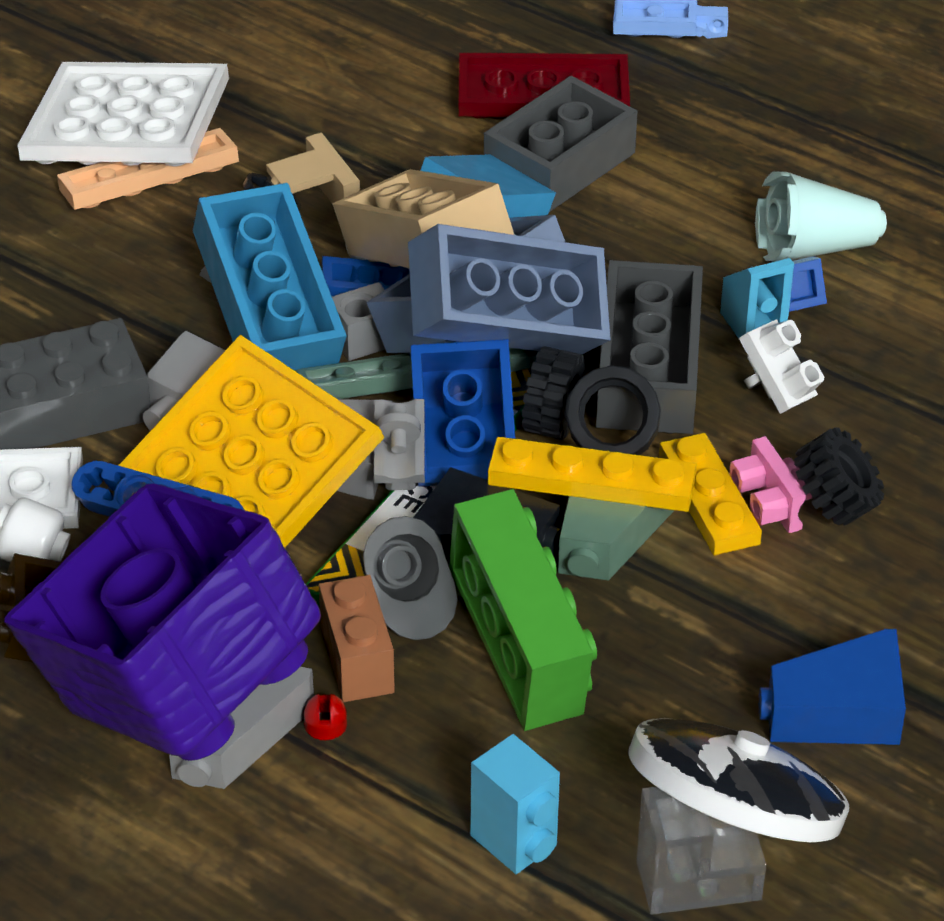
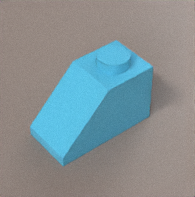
M790 258L748 268L723 277L720 313L738 338L776 319L779 323L788 320L794 262Z

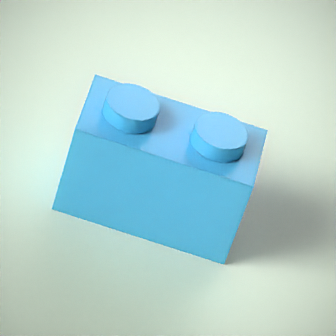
M514 734L471 762L470 835L514 874H518L533 862L538 863L546 859L552 853L555 846H557L560 772Z

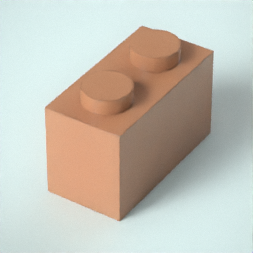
M365 575L319 583L320 625L342 701L348 702L394 693V649L371 576Z

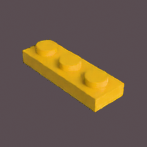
M706 433L661 442L659 458L696 463V475L689 512L712 554L715 556L760 545L762 530Z

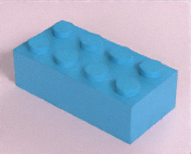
M283 183L199 198L193 233L232 341L234 342L239 335H242L294 371L302 368L339 363L347 335L289 184Z

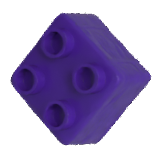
M153 483L146 484L135 492L102 526L76 548L43 582L39 583L31 593L6 615L5 623L12 631L16 640L26 650L29 658L34 662L43 677L50 683L51 688L59 695L62 703L72 714L128 736L166 754L192 761L213 754L230 739L235 728V721L231 713L260 684L268 685L279 682L300 668L308 654V646L304 639L318 624L321 614L315 599L311 596L301 574L291 560L289 553L283 547L279 535L267 517Z

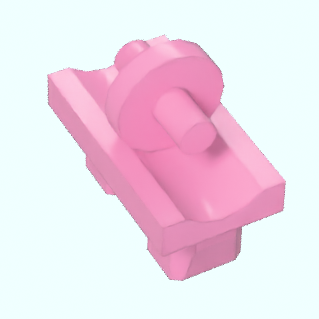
M766 436L753 439L751 456L734 460L730 463L729 474L740 493L754 489L759 490V492L752 493L750 496V509L759 526L780 521L788 533L802 530L803 523L798 517V512L804 501L811 499L812 495L810 493L806 495L802 489L806 484L797 477L796 471L799 468L794 465V461L790 457L782 460Z

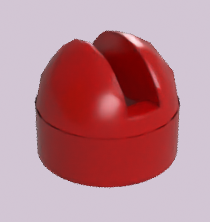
M319 693L308 700L304 710V727L311 737L318 740H332L345 732L347 728V710L342 699L335 694L320 695ZM330 712V720H320V713Z

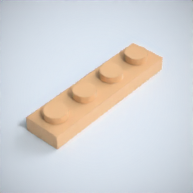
M221 128L205 133L193 163H186L181 166H168L164 163H141L129 166L121 162H100L58 174L59 190L74 210L93 208L101 204V202L121 196H134L151 187L162 184H175L182 181L185 177L203 172L219 171L226 165L239 162L238 149Z

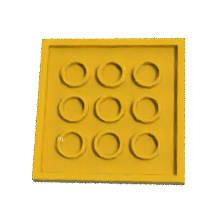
M239 335L118 466L232 497L240 502L245 511L267 517L285 548L385 437L377 425L242 335Z

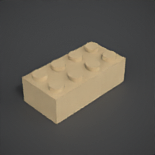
M409 169L332 203L349 255L367 258L369 262L380 261L389 263L391 267L402 266L409 268L408 242L437 224L514 235L498 183Z

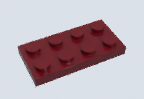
M459 53V116H472L474 118L509 117L569 76H573L630 106L628 54Z

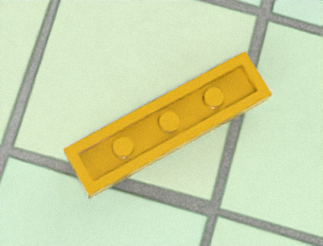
M497 437L488 469V485L689 512L695 482L696 463Z

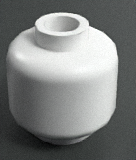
M20 498L12 506L5 503L0 511V558L11 563L14 553L61 561L71 534L63 531L64 517L62 513L57 509L28 498Z

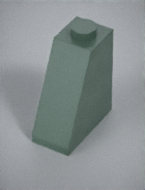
M569 496L560 534L558 573L609 581L675 510Z

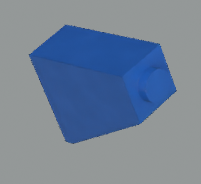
M884 629L772 665L769 687H760L759 719L769 720L770 742L900 745L906 706L897 629Z

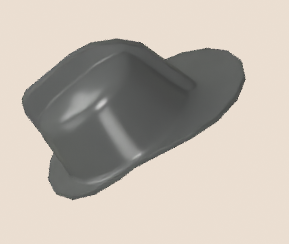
M408 516L395 517L378 525L367 539L363 552L365 574L371 576L386 626L399 636L412 640L432 638L445 630L453 619L458 601L455 583L442 545L435 531L419 519Z

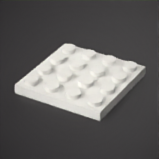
M62 62L18 143L20 161H36L40 164H52L57 161H77L84 165H93L99 162H121L129 166L141 163H164L168 166H181L186 163H193L229 80L227 64Z

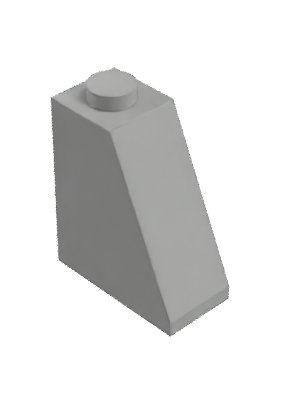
M300 667L292 675L279 682L268 685L260 684L231 713L235 721L234 731L230 739L213 754L192 761L169 755L172 779L182 780L184 783L194 787L207 785L225 789L304 719V710L307 702L314 696L312 669Z

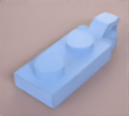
M615 0L613 34L630 37L642 35H662L671 38L704 36L707 39L727 37L728 7L697 5V0Z

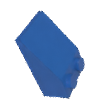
M509 339L411 345L414 399H424L425 483H418V486H437L450 467L488 480V469L497 437L515 439Z

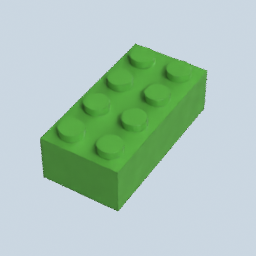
M514 489L454 504L449 569L523 730L527 731L583 715L587 692L592 690L591 665L592 661L597 659L595 640L589 629L582 630L576 618L577 610L573 594L568 587L562 588L556 577L557 569L554 556L549 547L542 548L537 538L536 521L529 507H522Z

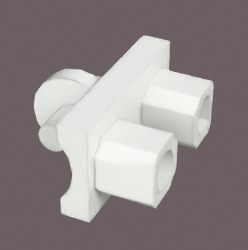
M776 319L747 332L739 340L748 354L747 359L755 371V374L744 380L748 389L762 384L769 399L772 398L781 414L817 396L818 393L815 389L824 381L825 377L816 362L807 360L801 363L792 347L801 342V333L794 321L787 320L779 323Z

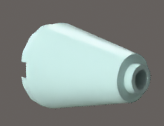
M772 172L762 185L770 186L766 199L758 198L755 231L758 248L767 249L768 255L763 257L766 261H779L787 258L795 260L872 246L885 233L887 224L886 214L881 210L877 201L789 172Z

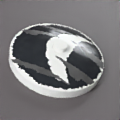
M659 718L647 720L639 724L629 747L628 754L632 764L656 787L706 815L755 833L800 842L828 841L841 833L849 812V803L846 797L830 780L799 758L771 744L766 738L753 732L737 731L698 721Z

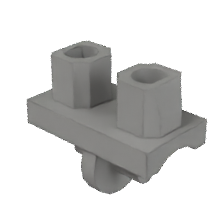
M414 399L404 403L375 400L374 424L381 429L385 438L374 449V484L385 483L388 490H413L416 488V483H425L424 399Z

